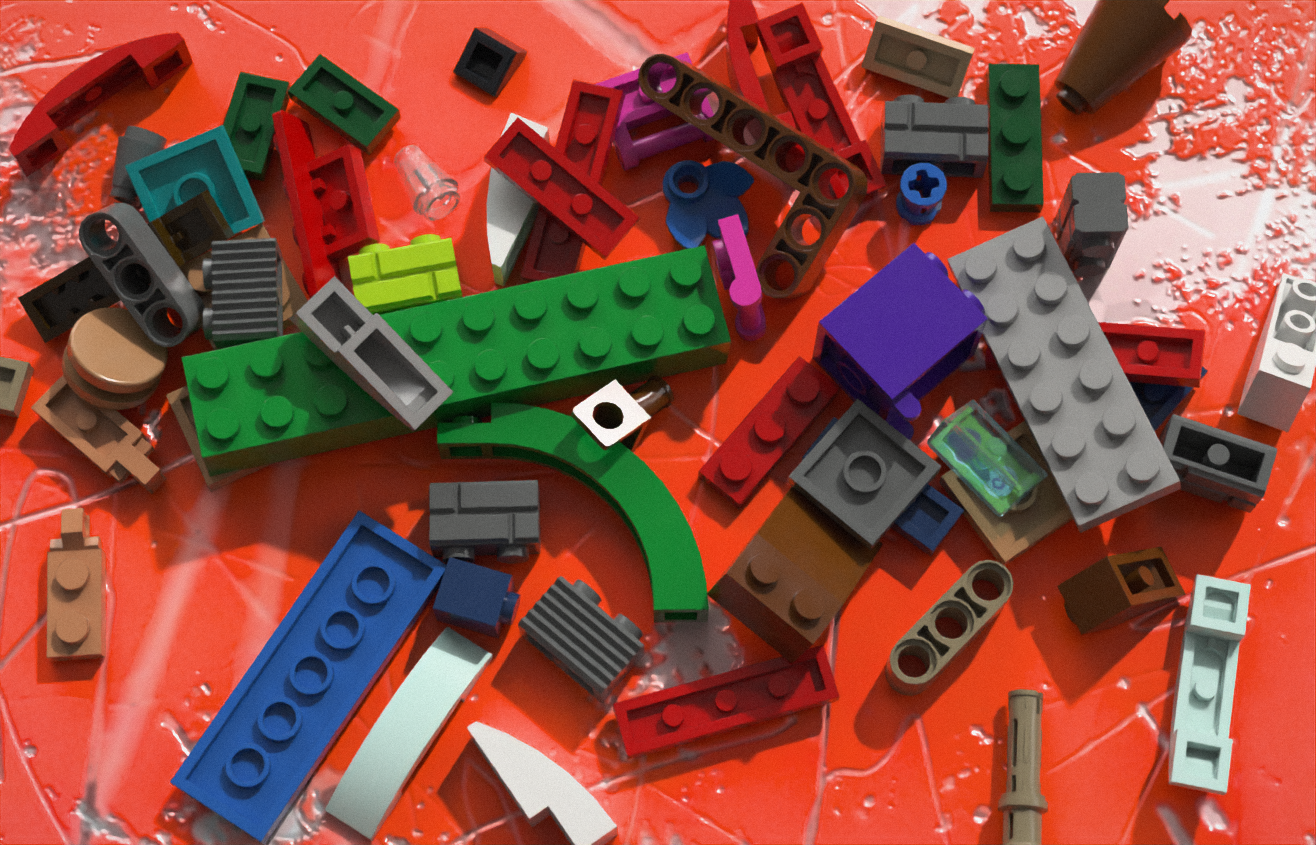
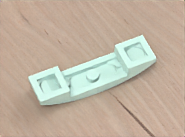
M1197 574L1194 578L1183 632L1174 692L1169 745L1168 773L1170 785L1220 795L1227 793L1233 739L1229 738L1239 646L1246 632L1250 584Z
M446 627L421 657L381 713L348 766L325 811L372 841L403 795L401 789L459 701H465L492 660L493 655L449 627Z

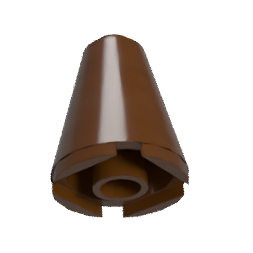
M1096 0L1054 81L1055 86L1059 90L1056 95L1057 100L1076 115H1080L1082 111L1094 114L1187 44L1192 38V29L1187 19L1181 12L1175 19L1167 13L1164 7L1169 0Z

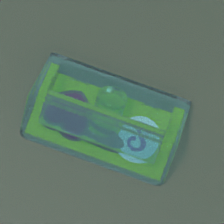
M974 399L945 418L927 441L928 446L999 517L1008 513L1048 476L1038 463Z

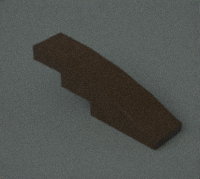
M208 190L147 223L178 267L211 249L212 241H225L235 235ZM90 257L18 298L45 343L73 328L74 324L88 312L108 308L120 301L118 295ZM137 264L136 273L139 279L145 284H150L151 278L148 270L144 266Z

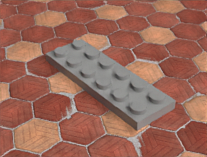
M1043 216L947 259L949 268L960 290L966 289L972 292L985 309L984 315L988 320L982 335L1080 533L1181 489L1179 477Z

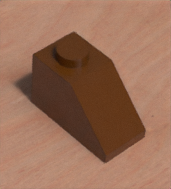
M1162 547L1106 556L1058 585V589L1065 601V611L1070 620L1077 625L1081 635L1110 629L1186 595Z

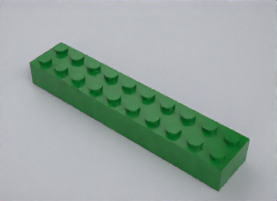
M703 245L380 315L453 391L414 431L365 392L303 332L182 357L202 459L211 477L245 468H255L436 428L437 423H450L452 418L458 416L478 418L490 416L491 402L535 406L594 393L614 380L621 386L648 381L652 376L662 378L726 364L731 339L706 248Z

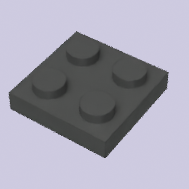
M857 399L788 476L787 482L871 551L940 471L941 465L862 401Z

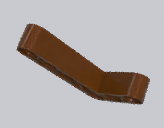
M655 54L647 58L641 65L638 73V83L642 92L647 97L800 192L758 262L756 272L761 290L767 296L778 299H797L805 295L811 289L865 199L868 186L864 172L856 165L689 62L666 54ZM673 67L676 72L675 85L671 90L664 93L660 86L661 75L667 68ZM714 92L719 99V107L712 117L706 119L702 113V103L707 95ZM757 118L762 126V133L758 141L749 146L744 139V129L749 121ZM800 145L805 152V161L799 170L791 172L786 165V156L792 147ZM843 171L849 180V187L843 197L835 200L829 192V182L834 174ZM815 216L821 224V235L815 243L809 245L802 236V228L807 219ZM788 261L794 269V280L787 289L783 290L776 281V271L781 263Z

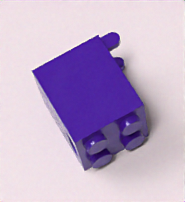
M913 243L819 321L812 358L853 402L857 399L862 401L911 441L914 429L908 421H914L919 417L921 412L919 401L975 355L988 318L984 315L985 309L979 299L966 289L961 291L948 278V271L943 262L931 252L925 254Z

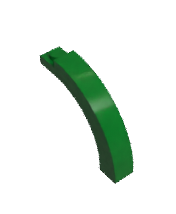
M491 402V423H482L480 418L473 416H458L452 418L450 423H437V446L441 459H505L534 463L569 476L592 490L621 518L642 554L652 589L654 623L708 622L709 607L706 577L692 530L678 503L664 483L643 460L622 443H617L609 450H603L573 417L546 408L515 403Z

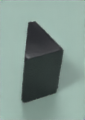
M474 28L453 73L490 95L497 97L523 62L527 51L488 28Z

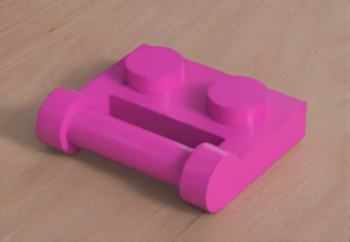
M688 52L674 56L692 64ZM673 67L667 68L661 75L660 86L664 93L671 90L675 85L676 72ZM640 68L596 83V85L623 90L625 94L613 141L618 160L624 171L638 167L639 160L693 141L703 139L706 143L715 140L710 135L686 122L632 141L628 133L629 130L675 114L642 92L638 83ZM705 97L702 103V113L706 119L714 115L707 97Z
M737 214L718 220L721 239L712 241L723 288L724 290L729 289L731 302L738 309L735 318L736 331L744 340L755 341L765 334L767 328L766 318L761 304V285L739 215Z

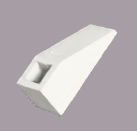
M1283 273L1245 381L1237 414L1288 432L1311 389L1316 367V283L1308 279H1300Z

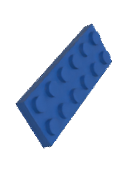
M358 511L170 783L265 845L439 589L447 565L363 512Z

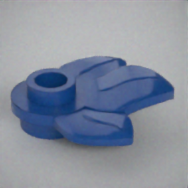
M684 160L672 165L663 178V193L666 200L670 203L666 224L675 241L684 249L700 246L707 233L714 238L721 239L718 220L737 214L746 236L748 234V217L738 197L743 195L752 186L754 178L738 164L727 161L717 162L706 167L693 160ZM684 182H692L697 186V190L693 193H683L679 186Z

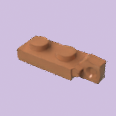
M64 375L31 407L36 415L109 478L113 477L120 484L130 475L147 491L153 494L167 479L160 473L161 470L147 458L154 451V448L147 442L144 434L117 410L95 406L79 397L70 388Z
M84 508L62 509V539H50V552H47V658L51 662L105 658L106 553L102 550L101 538L99 536L90 537V516L86 515Z

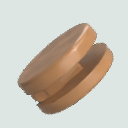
M121 308L96 309L83 315L74 324L62 357V371L70 388L85 401L105 409H130L145 403L155 393L167 363L168 349L151 341L128 310Z

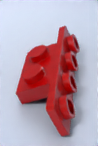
M280 110L272 114L275 128L273 142L281 157L285 177L283 180V190L290 202L294 220L292 228L293 238L300 249L304 269L302 283L311 299L334 276L342 283L338 260L359 252L361 248L367 245L379 243L380 238L360 149L347 144L316 158L308 123L284 110Z

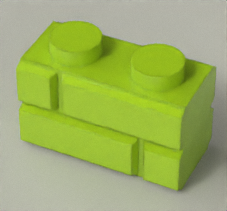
M425 234L412 239L408 246L390 249L386 244H371L361 248L359 255L348 256L354 296L372 315L376 313L382 315L463 297L451 238L441 239L436 234Z

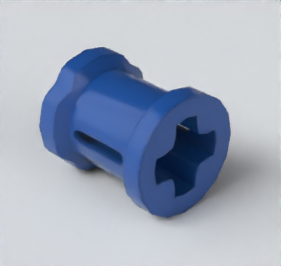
M917 163L906 169L900 180V192L896 197V209L899 216L906 219L912 225L931 223L935 216L940 213L942 199L947 190V180L944 173L938 167L929 163ZM919 175H921L920 181L916 180ZM922 208H926L924 213H921Z

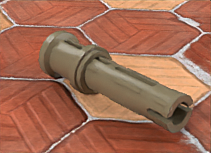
M1018 689L1008 692L1009 723L1007 734L1006 793L1001 794V799L998 800V810L1003 812L1002 845H1042V815L1048 812V802L1045 801V796L1041 794L1040 784L1042 756L1041 725L1044 695L1036 690Z

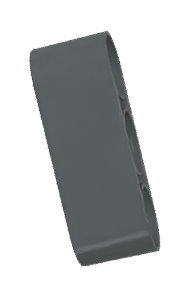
M113 203L88 215L81 222L79 240L83 249L151 341L162 347H173L200 330L203 326V310L206 308L202 299L133 206L126 203ZM105 220L111 221L116 226L119 233L118 242L112 240L107 235ZM137 264L144 266L148 270L151 278L150 285L143 283L136 273ZM168 307L180 314L183 324L182 328L176 327L170 322L167 315Z

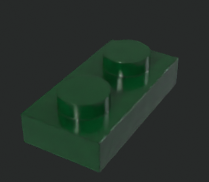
M321 54L317 56L288 89L289 97L293 102L368 155L401 119L398 108Z
M240 72L223 125L246 178L264 181L275 148L273 142L275 128L272 114L280 110L286 111L290 99L288 89L291 86L286 81Z

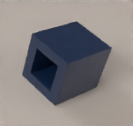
M449 557L433 605V611L437 621L499 639L503 624L512 626L515 620L521 594L514 593L515 586L512 575Z

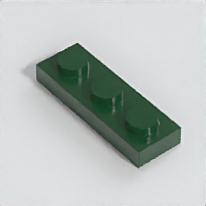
M988 64L986 90L988 105L990 212L1041 213L1044 197L1039 64Z

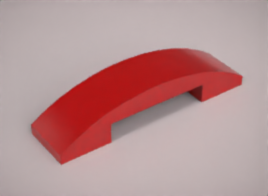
M730 0L727 17L726 62L731 89L769 112L748 51V47L758 45V33L755 23L759 19L753 1ZM791 111L775 115L796 128ZM755 118L749 121L746 126L757 142L762 133V126L759 120ZM800 145L792 147L786 156L788 169L791 172H795L803 166L805 161V152Z
M803 3L756 21V30L772 76L787 112L791 111L797 130L863 171L868 186L866 196L884 189L887 184L866 139L860 140L821 56L823 46ZM840 171L830 179L829 192L835 200L843 197L848 190L849 180L847 175Z
M168 33L125 43L89 60L57 83L28 114L9 147V151L26 177L30 176L69 149L60 133L62 130L139 77L153 91L192 64L193 61L185 40L179 33Z

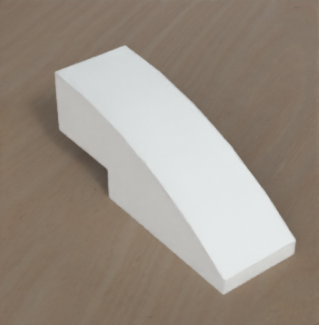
M510 113L502 135L518 117L550 143L548 127ZM491 168L486 203L487 238L494 282L505 286L534 227L539 206Z
M477 721L467 727L471 739L531 827L551 815L571 845H604L618 835L617 825L595 797L569 772L539 750L508 733Z

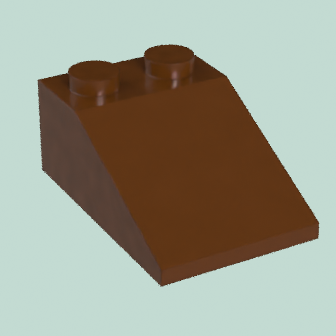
M791 486L707 595L789 662L793 663L815 643L837 614L883 543L879 541L870 551Z

